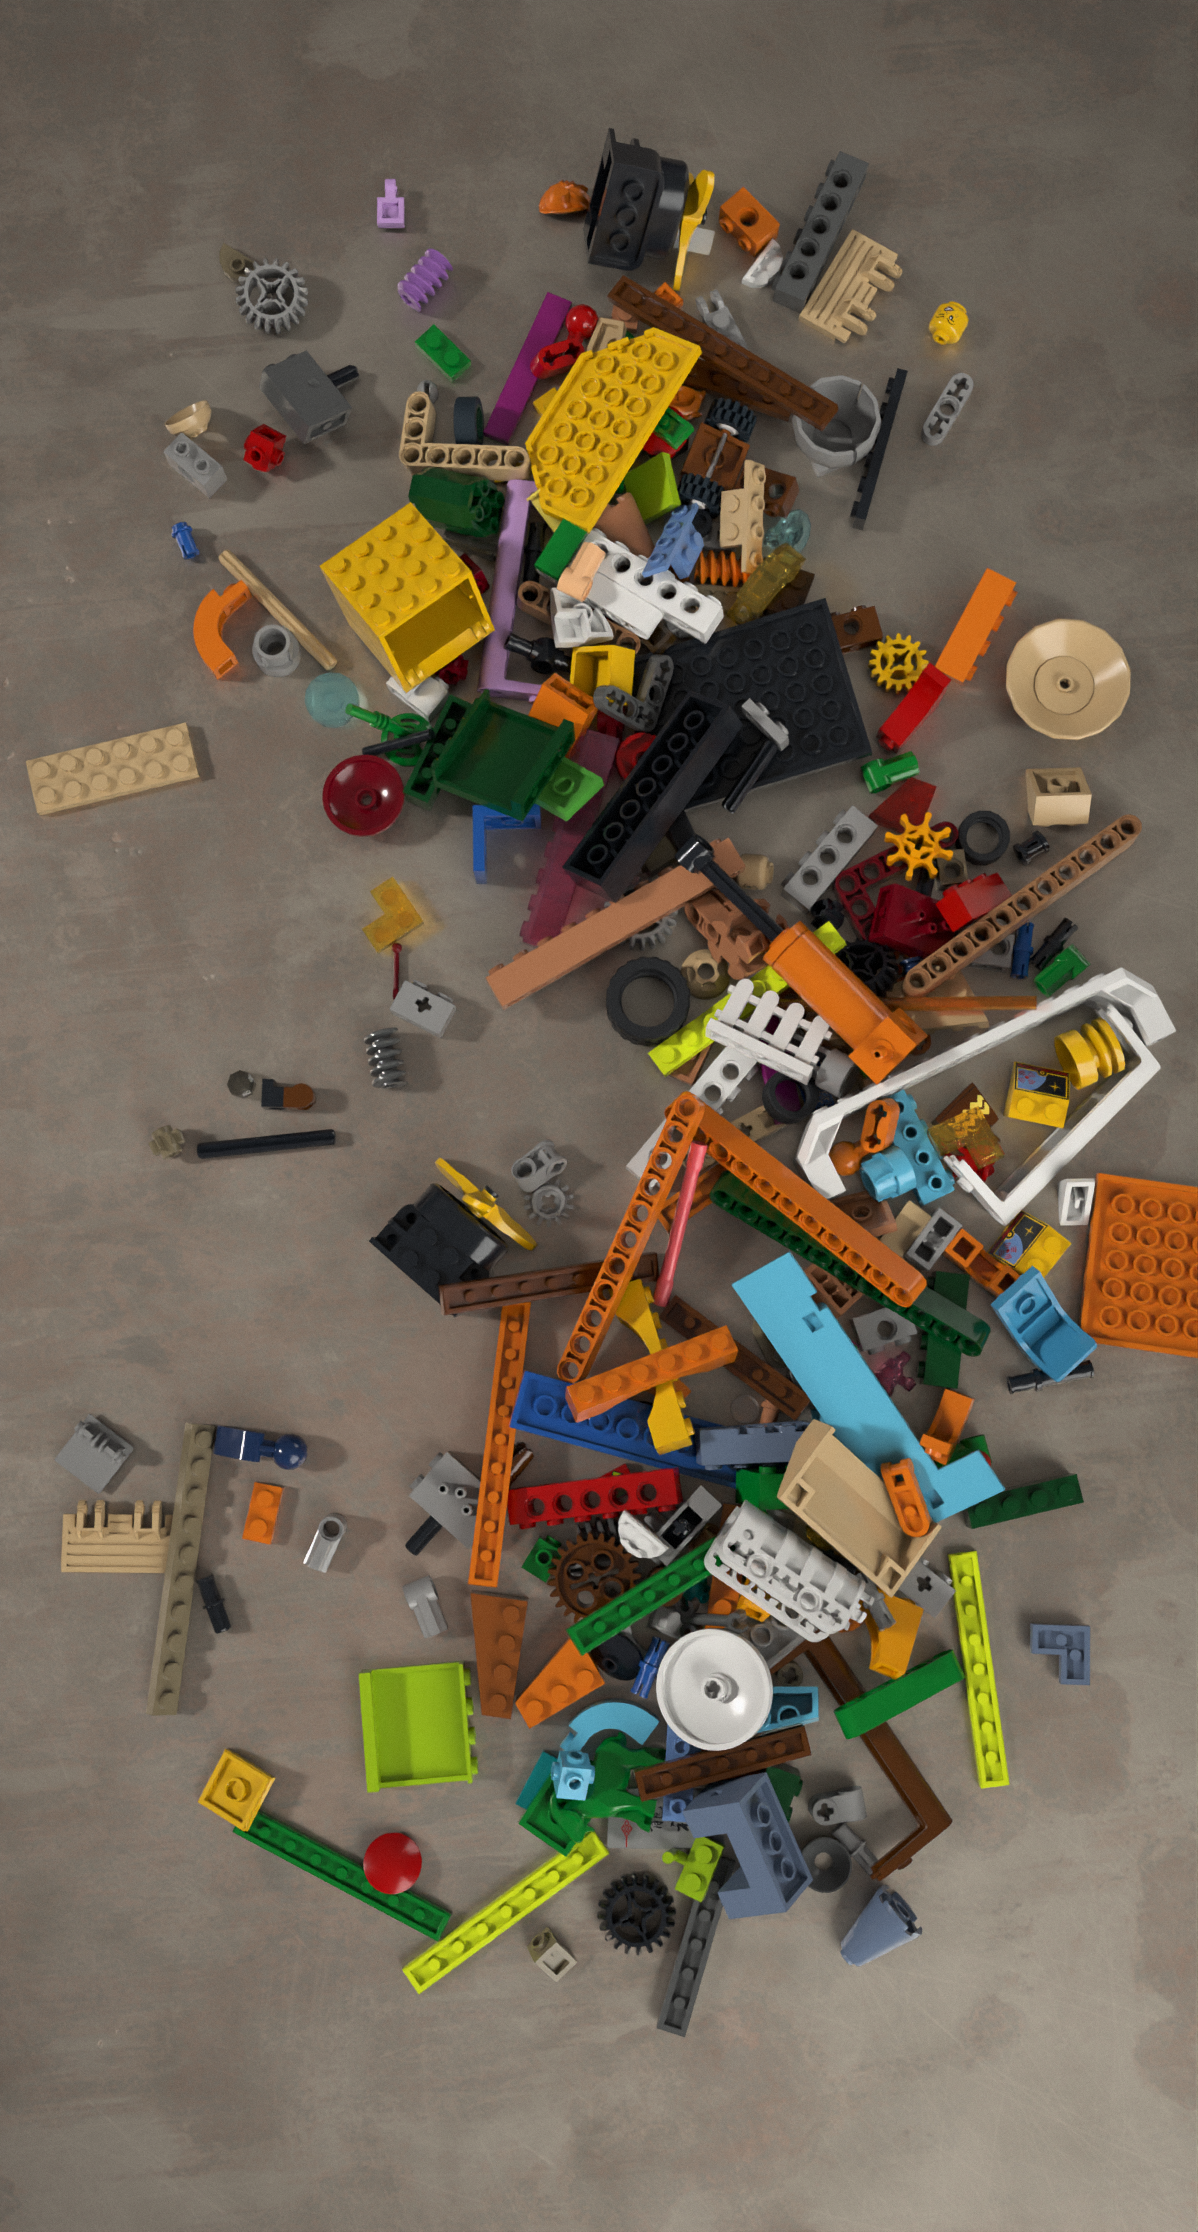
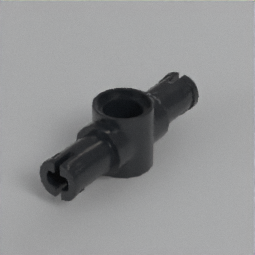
M509 633L504 649L525 656L526 660L531 662L530 666L535 672L551 674L554 671L560 670L571 674L572 657L564 655V651L556 648L554 639L541 637L537 640L529 641L513 633Z

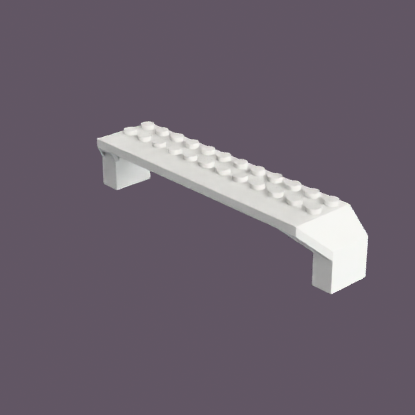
M1122 967L1106 975L1103 972L1089 979L1081 987L1078 984L1064 991V994L1056 999L1053 996L1039 1003V1006L1031 1011L1028 1008L1014 1015V1018L1008 1020L1007 1023L1001 1021L989 1027V1030L985 1031L982 1035L976 1033L964 1039V1042L960 1043L957 1047L951 1045L939 1051V1054L930 1060L926 1057L914 1063L905 1072L901 1069L889 1075L880 1084L872 1083L864 1087L855 1096L849 1094L837 1100V1103L830 1108L824 1106L812 1112V1115L809 1116L810 1120L804 1127L793 1159V1165L799 1177L827 1200L840 1196L846 1189L828 1154L843 1119L868 1108L869 1104L873 1101L887 1098L903 1089H908L1080 1005L1097 1009L1099 1001L1103 1002L1106 1007L1110 1003L1121 1015L1132 1022L1134 1026L1132 1030L1146 1047L1176 1032V1029L1153 985Z

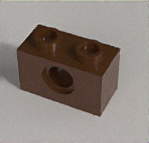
M861 605L851 609V612L840 614V612L830 613L843 655L875 647L878 641H882L883 633L875 606L866 607V605ZM853 626L857 632L849 634L844 630V627Z

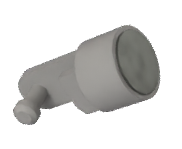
M795 1033L790 1044L799 1047L804 1037ZM820 1046L815 1056L819 1057V1061L822 1064L820 1067L810 1064V1066H813L811 1077L815 1080L817 1087L841 1099L853 1087L860 1068L848 1057V1054L836 1048L830 1051Z

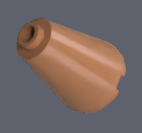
M630 492L616 498L619 504L615 503L611 506L608 504L593 528L602 531L607 536V539L613 543L616 541L623 543L628 547L629 552L637 557L638 555H643L649 558L655 548L634 497Z

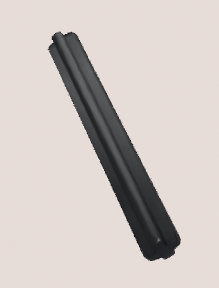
M333 1129L198 1143L197 1155L203 1159L334 1145L336 1143V1134Z

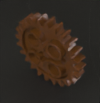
M590 1530L587 1539H584L582 1534L578 1533L577 1543L568 1538L566 1541L568 1549L560 1546L557 1550L562 1557L553 1556L551 1559L557 1567L548 1569V1573L555 1576V1578L548 1580L547 1585L556 1586V1589L550 1593V1597L559 1596L560 1599L555 1607L558 1608L563 1605L566 1607L564 1617L568 1616L571 1612L574 1613V1623L578 1622L580 1617L585 1618L639 1584L634 1582V1580L641 1578L642 1572L633 1570L639 1565V1561H630L633 1554L628 1551L624 1552V1546L621 1543L619 1545L614 1544L616 1539L614 1534L608 1541L605 1540L604 1531H601L599 1538H595L593 1531ZM601 1553L607 1554L611 1559V1564L606 1567L598 1565L595 1559L596 1555ZM572 1563L580 1564L584 1570L583 1575L576 1577L570 1574L569 1565ZM616 1568L619 1570L617 1574L601 1577L598 1585L594 1581H590L575 1589L570 1587L571 1584L587 1581L591 1573L598 1577ZM609 1581L619 1583L621 1591L618 1594L609 1593L605 1586L606 1583ZM582 1591H588L593 1595L594 1601L590 1604L582 1603L578 1594Z

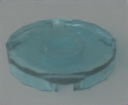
M329 672L319 675L311 681L305 693V705L308 714L324 727L336 728L346 725L353 718V716L345 713L346 706L351 703L359 707L360 703L355 684L350 678L340 673Z

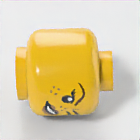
M953 301L939 305L929 323V330L933 335V340L941 345L958 342L969 321L966 309L961 304Z

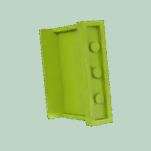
M465 1660L364 1669L359 1672L367 1793L379 1792L381 1788L466 1780H468V1784L473 1782L474 1775L478 1774L479 1771L477 1756L472 1757L471 1745H476L475 1726L470 1727L469 1715H474L473 1697H467V1686L471 1685L470 1668H465Z

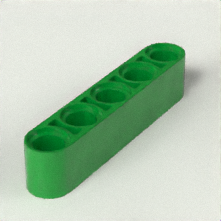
M949 1649L906 1670L905 1674L894 1680L891 1678L839 1706L833 1712L845 1738L852 1739L964 1679L965 1675L953 1649Z

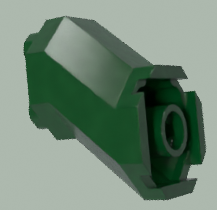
M436 467L424 468L421 470L423 472L412 476L408 494L409 501L412 504L415 503L416 509L433 528L477 538L487 537L499 531L502 507L505 501L502 492L497 490V486L485 476L473 477Z

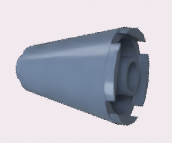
M882 1885L876 1891L840 1943L842 1947L840 1953L849 1965L855 1964L860 1967L918 1938L922 1934V1927L920 1926L917 1929L914 1924L918 1919L915 1913L897 1892L891 1895L886 1891L889 1888L888 1885Z

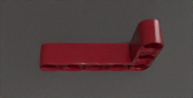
M943 821L930 827L934 832H940L946 827L951 829L950 841L943 842L940 840L938 842L939 846L944 850H949L958 838L957 827L951 822ZM896 845L838 874L833 884L834 896L844 907L842 911L860 941L866 940L865 930L871 928L875 913V906L867 891L909 869L908 865L901 861L902 865L898 867L887 865V857L899 851ZM867 868L874 869L877 872V878L869 879L865 876L864 870ZM843 880L851 882L853 890H842L839 882ZM856 904L862 905L866 910V914L862 916L855 914L852 906Z

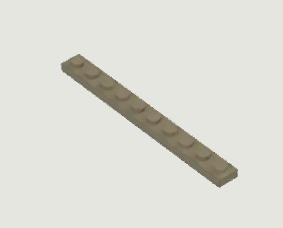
M185 1423L146 1714L151 1716L177 1715L215 1425Z

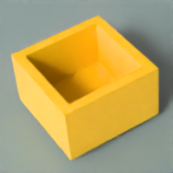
M616 645L573 647L570 683L592 698L596 688L601 685L616 686L632 696L635 650ZM607 698L609 700V703L614 702V700Z

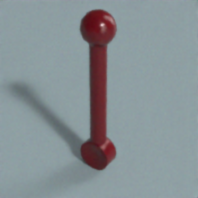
M394 943L391 947L394 952L393 999L396 998L399 992V953L402 951L400 943Z

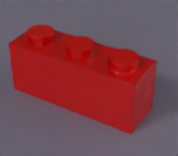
M998 872L989 876L983 873L973 880L970 878L958 886L956 884L942 893L944 898L938 901L936 906L952 932H955L977 922L1010 898L1012 894Z

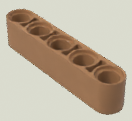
M534 581L522 583L516 598L519 609L552 626L551 613L547 610V606L550 605V589ZM531 592L536 596V600L528 602L523 598L522 594ZM608 619L607 621L614 635L613 639L589 645L620 646L621 643L627 642L635 650V657L641 646L637 635Z

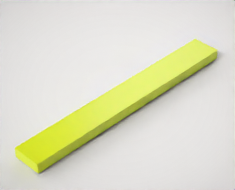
M977 1551L947 1554L950 1579L952 1580L951 1587L956 1590L953 1594L962 1667L965 1675L964 1681L979 1787L982 1789L1010 1785Z
M595 1830L594 1832L586 1833L582 1842L575 1843L567 1857L558 1852L402 1968L403 1972L417 1993H422L610 1854L609 1850Z

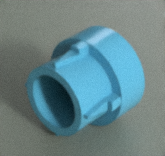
M897 1145L884 1149L872 1155V1159L861 1163L862 1167L859 1168L863 1185L869 1195L878 1202L889 1197L893 1199L916 1188L917 1183L913 1168L905 1153Z

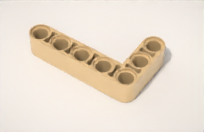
M417 391L408 397L399 458L411 476L423 472L421 470L428 467H436L473 477L485 476L488 480L497 481L527 480L532 476L530 458L522 447L433 443L437 416L436 409L428 395L424 392ZM426 406L424 410L418 411L419 408ZM422 432L418 437H414L416 433ZM419 457L417 461L410 463L413 458ZM445 458L443 462L436 464L439 459ZM471 459L468 464L462 465L465 460ZM497 460L494 465L488 466L491 461ZM524 461L521 466L514 467L517 462Z

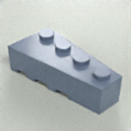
M800 1420L796 1422L786 1421L694 1428L696 1463L705 1466V1470L722 1469V1465L733 1464L734 1468L751 1467L750 1463L773 1466L779 1465V1462H789L796 1442L811 1421Z

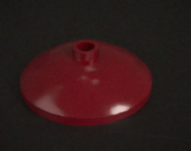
M373 755L353 756L340 762L328 775L322 793L324 810L330 821L346 834L357 837L377 835L392 826L401 814L405 801V795L403 794L404 784L399 773L386 760ZM366 797H371L372 801L370 804H363Z

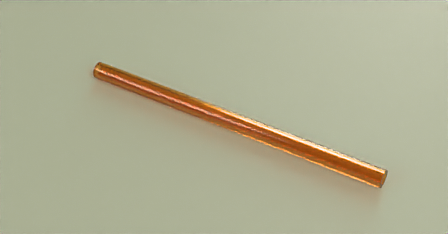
M1037 996L878 997L892 1012L899 1007L903 1011L1037 1010ZM802 998L779 999L778 1007L783 1010H787L792 1003H800L804 1007V1012H815Z

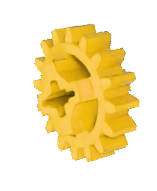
M897 633L895 640H892L887 635L884 640L885 644L878 641L875 646L877 650L872 649L870 653L872 660H869L868 667L874 668L870 673V678L877 677L876 686L886 685L885 692L887 693L891 688H895L896 695H899L901 688H904L908 693L912 688V684H915L923 669L929 663L928 660L923 659L927 652L926 650L919 651L920 642L917 641L912 644L910 642V635L905 640L901 639L900 633ZM881 657L883 658L882 662L885 663L884 670H882L880 664ZM912 658H914V660H915V664H916V669H915V670H914V666L911 664V659H912ZM903 659H905L903 665L899 664L897 667L895 666L893 669H891L893 663L897 664L899 661L901 662Z

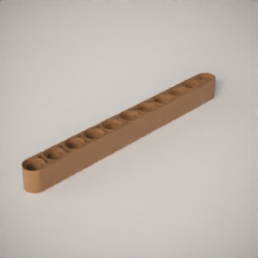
M1131 814L1121 816L909 970L902 983L901 992L903 996L911 1001L921 1000L1131 847L1142 830L1140 819ZM1122 829L1128 830L1130 834L1123 832ZM1101 844H1106L1110 849L1104 848ZM1081 859H1086L1090 864L1083 863ZM1060 874L1067 875L1069 879L1062 878ZM1039 889L1046 890L1048 895L1042 894ZM1017 904L1025 905L1028 910L1021 909ZM996 919L1004 920L1007 925L999 924ZM975 934L982 935L986 941L978 940ZM953 950H960L965 956H958ZM932 965L940 966L943 972L935 971ZM910 981H917L922 987L916 988L911 985Z

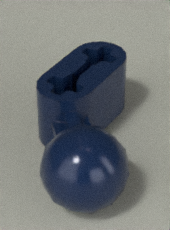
M218 1425L213 1454L251 1462H260L261 1456L273 1458L274 1463L280 1468L294 1470L306 1461L308 1447L306 1442L295 1434H285L276 1441L264 1439L265 1433Z

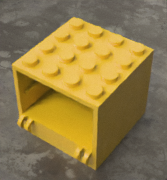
M411 502L319 566L348 624L405 693L495 631L471 570Z

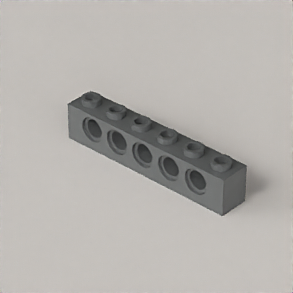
M841 151L835 161L830 160L825 176H827L825 184L820 182L814 197L817 201L814 206L809 205L804 217L806 224L803 229L799 228L794 237L793 252L788 251L784 258L782 267L785 269L782 275L777 274L771 288V290L775 291L773 302L801 314L810 299L866 179L869 163ZM838 184H839V185H843L844 187H843V188H839V187H837V186H835V185H838ZM825 207H831L834 210L829 211L826 210ZM814 230H821L824 233L819 234L814 232ZM803 253H811L813 256L808 257ZM798 275L802 277V279L797 280L794 279L792 276Z

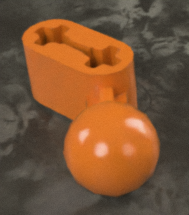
M882 1098L869 1104L860 1140L855 1143L841 1141L831 1147L828 1155L838 1175L851 1176L855 1174L861 1167L863 1157L870 1153L887 1149L892 1145L900 1113L899 1105L894 1099ZM880 1107H883V1111L887 1112V1116H884V1113L880 1111ZM875 1134H877L878 1139H881V1143L878 1144V1140L874 1138Z

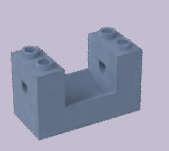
M766 1772L709 1783L682 1811L693 1838L726 1833L741 1865L717 1892L729 1919L787 1912L813 1881Z

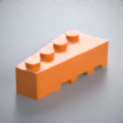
M989 568L984 572L935 665L948 678L960 685L963 684L965 679L969 682L971 681L978 668L973 665L977 656L983 657L991 643L986 640L991 630L997 632L1004 619L1000 615L1005 605L1010 607L1018 593L1013 590L1016 582Z

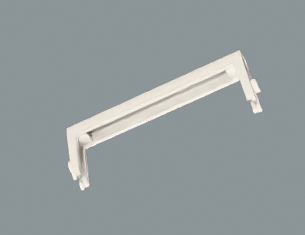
M1099 1001L1095 1012L1110 1025L1120 1046L1125 1051V1069L1116 1074L1112 1072V1075L1107 1077L1067 1117L1064 1128L1058 1127L994 1193L963 1159L959 1162L954 1155L943 1158L958 1176L959 1180L957 1183L967 1193L971 1192L987 1212L1003 1226H1006L1161 1068L1154 1056L1132 1030L1134 1027L1132 1022L1121 1015L1110 1003L1106 1007L1103 1002Z

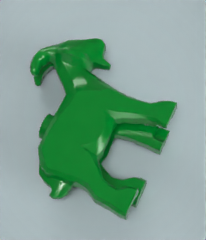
M618 1732L617 1737L604 1739L596 1749L594 1759L590 1760V1764L595 1767V1777L593 1784L588 1785L585 1801L572 1800L563 1807H560L554 1791L549 1802V1811L560 1829L577 1844L582 1842L586 1833L594 1832L595 1830L584 1824V1818H622L636 1823L641 1830L649 1833L657 1800L650 1799L642 1802L640 1796L627 1792L631 1770L665 1762V1749L650 1747L628 1748L626 1747L627 1739L621 1732Z

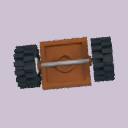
M723 398L715 399L711 403L704 423L701 422L680 472L682 478L677 490L681 505L685 504L688 506L697 503L699 509L707 511L712 519L719 516L721 512V491L733 490L750 447L745 442L749 441L757 422L756 415H753L754 412L748 410L747 406H740V402L736 401L733 403L731 399L725 401Z

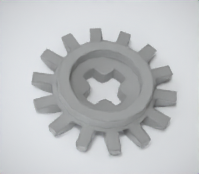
M558 1178L555 1185L551 1184V1179H549L546 1184L533 1191L532 1196L524 1195V1199L531 1201V1204L524 1206V1209L533 1210V1213L528 1217L531 1220L538 1216L539 1219L536 1224L539 1226L543 1220H547V1227H551V1220L554 1219L558 1226L561 1225L559 1217L562 1215L568 1219L570 1216L564 1211L566 1208L573 1209L574 1205L567 1204V1200L574 1198L573 1194L565 1195L564 1192L569 1187L566 1185L561 1189L559 1187L561 1180ZM553 1195L556 1207L554 1209L551 1207L547 1208V1210L543 1209L544 1202L541 1200L542 1197L546 1196L549 1198Z

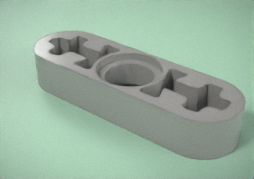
M957 373L950 379L923 425L921 437L926 444L931 446L939 445L945 439L971 395L974 383L968 374ZM962 383L965 387L956 398L953 395L957 386ZM946 403L951 404L955 412L951 415H945L941 412L940 406ZM938 420L941 422L938 433L933 436L929 433L935 427Z

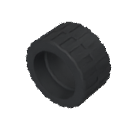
M653 956L632 959L619 967L615 975L610 979L606 993L607 1016L612 1023L613 1029L623 1039H627L632 1044L644 1046L659 1045L682 1029L688 1016L691 994L687 985L688 982L681 974V971L674 967L671 962ZM643 977H652L663 981L669 986L674 996V1008L666 1021L657 1026L646 1027L637 1025L628 1019L623 1011L621 1000L625 988L632 981Z

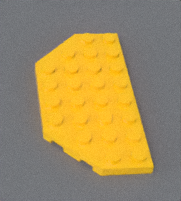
M653 327L645 330L644 335L629 340L628 337L607 344L608 348L594 353L592 350L580 354L525 442L537 490L540 489L538 493L539 501L544 514L559 521L565 519L590 534L701 355L702 351L699 345Z

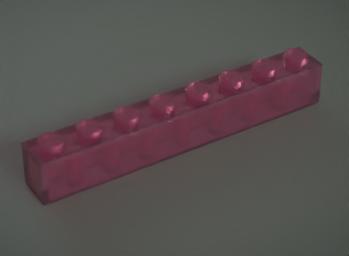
M587 729L585 737L580 736L576 752H579L580 755L577 764L600 776L604 786L567 822L558 816L555 817L552 831L556 832L553 842L548 841L544 852V857L548 858L545 869L540 867L536 878V884H539L537 895H531L527 909L531 911L529 921H523L519 934L520 937H523L522 942L524 945L537 948V943L545 937L551 935L552 938H555L562 934L561 929L565 925L577 886L563 870L562 866L598 817L615 762V754L620 745L619 738Z

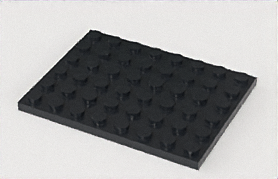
M826 598L714 632L706 644L695 638L672 645L661 654L668 655L672 659L674 665L673 674L655 728L650 732L641 733L657 736L689 690L730 705L743 724L740 731L684 807L685 812L724 801L760 746L768 739L743 714L742 705L749 698L755 704L760 702L769 711L768 717L774 723L779 721L788 730L789 745L782 751L777 749L748 793L872 755V749ZM652 652L635 657L632 696L634 698L637 696L647 662L654 655ZM653 686L649 690L650 700H652L655 695V690ZM638 714L637 718L643 719L642 715Z

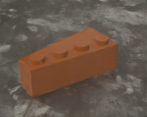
M472 1590L470 1595L481 1712L485 1716L511 1719L529 1598Z

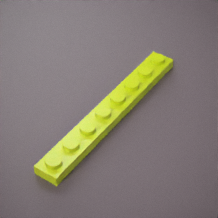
M829 921L813 932L834 954L846 946L844 939ZM769 965L749 979L754 985L752 995L760 999L767 991H774L779 995L790 987ZM731 994L725 996L648 1053L665 1077L715 1042L706 1037V1026L710 1018L718 1020V1018L714 1017L717 1009L723 1011ZM747 1002L739 1019L743 1021L752 1015L756 1006Z

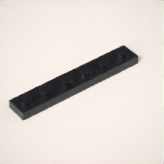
M897 368L895 378L889 377L885 394L890 396L888 403L882 401L879 412L880 419H883L874 443L876 444L874 452L869 451L864 465L865 468H869L867 477L861 476L857 492L862 493L860 502L854 501L850 517L855 518L852 527L854 529L863 531L906 380L907 370Z

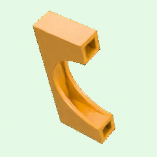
M746 1578L744 1585H748L750 1579ZM757 1584L753 1588H751V1591H754L758 1588ZM876 1586L879 1593L882 1592L885 1598L883 1600L897 1623L880 1632L869 1609H865L862 1605L864 1601L859 1600L858 1603L861 1605L859 1610L867 1614L864 1621L871 1641L869 1669L896 1680L906 1672L924 1609L916 1606V1603L911 1599L895 1596L891 1598ZM764 1591V1593H765V1597H764V1598H765L766 1600H769L770 1598H773V1597L770 1596V1594H768L767 1592ZM743 1595L740 1596L736 1610L743 1609L746 1611V1616L763 1622L770 1616L769 1613Z

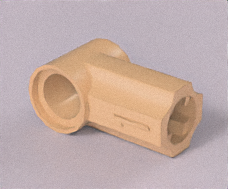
M584 542L571 566L567 567L561 574L557 590L583 602L592 588L593 577L605 557V552L591 542Z

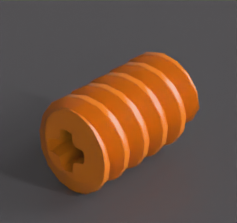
M709 550L706 557H704L703 551H701L696 561L694 581L699 576L701 584H705L707 578L710 577L711 584L716 585L718 578H721L722 585L726 586L729 579H732L733 587H737L739 581L742 580L744 588H748L750 575L741 572L742 553L739 560H737L735 552H731L728 559H726L724 551H720L718 557L715 558L713 550Z

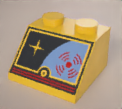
M1014 1061L1003 1116L1064 1128L1069 1105L1070 1073Z
M1021 1210L987 1253L1001 1264H1007L1019 1275L1024 1274L1029 1268L1034 1266L1045 1278L1071 1245V1242L1048 1224Z

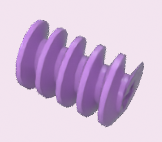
M427 249L425 256L420 257L418 264H414L411 272H408L404 276V280L397 284L401 299L412 309L420 312L422 308L418 301L423 304L429 302L425 293L430 296L436 294L432 285L439 289L442 287V283L438 278L440 277L445 281L448 280L449 276L445 270L453 271L449 261L437 250Z

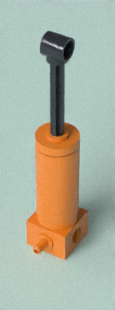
M694 833L675 854L677 861L691 873L700 874L702 872L772 942L763 960L854 1050L848 1057L876 1085L879 1084L928 1035L900 1007L892 1012L802 921L797 922L791 928L787 927L783 930L714 861L716 856L713 854V847L703 837Z

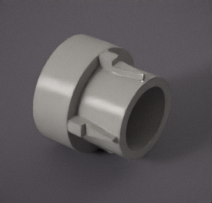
M267 625L258 632L255 631L252 652L260 670L271 677H284L291 674L298 667L301 660V650L295 636L284 625L282 627ZM274 648H283V651L279 654L270 655Z

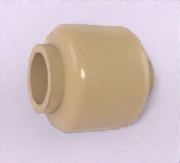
M746 853L740 856L746 866L745 870L732 879H736L737 884L742 889L764 890L767 884L772 883L774 866L773 862H769L767 856Z

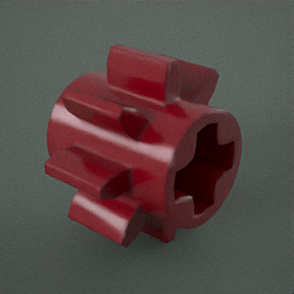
M459 655L434 674L439 675L440 679L446 684L457 685L459 678L466 680L469 661L464 660L463 656Z

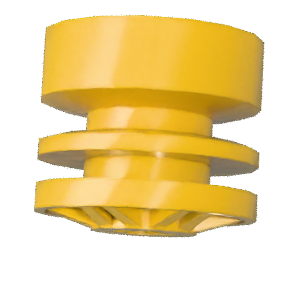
M1101 1017L1092 1020L1091 1024L1085 1023L1081 1025L1080 1033L1075 1029H1071L1054 1037L1055 1052L1062 1070L1070 1073V1083L1078 1090L1097 1082L1098 1073L1102 1077L1107 1078L1112 1075V1072L1116 1074L1125 1069L1124 1055L1119 1041L1110 1025Z

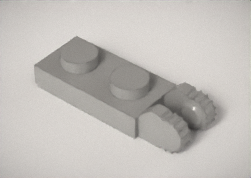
M717 289L710 291L711 301L717 310L711 314L702 296L695 298L696 306L703 318L702 323L749 350Z

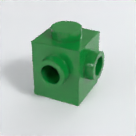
M548 1534L546 1538L539 1536L521 1568L546 1583L551 1575L548 1573V1569L557 1567L551 1561L552 1557H562L557 1551L562 1543Z

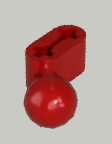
M580 304L569 310L565 323L569 333L567 340L545 346L533 357L530 362V369L535 377L547 379L569 372L580 354L585 352L582 345L583 340L592 337L599 320L596 311L591 306Z

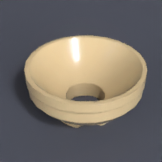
M207 400L199 401L174 414L164 425L170 434L178 436L182 432L189 439H192L209 428L208 423L212 410Z
M709 949L698 950L690 954L684 960L681 967V974L688 982L690 994L697 999L710 1000L718 997L726 990L730 981L727 961L723 958L722 962L718 964L712 958ZM703 964H709L714 968V976L710 979H702L698 974V968Z

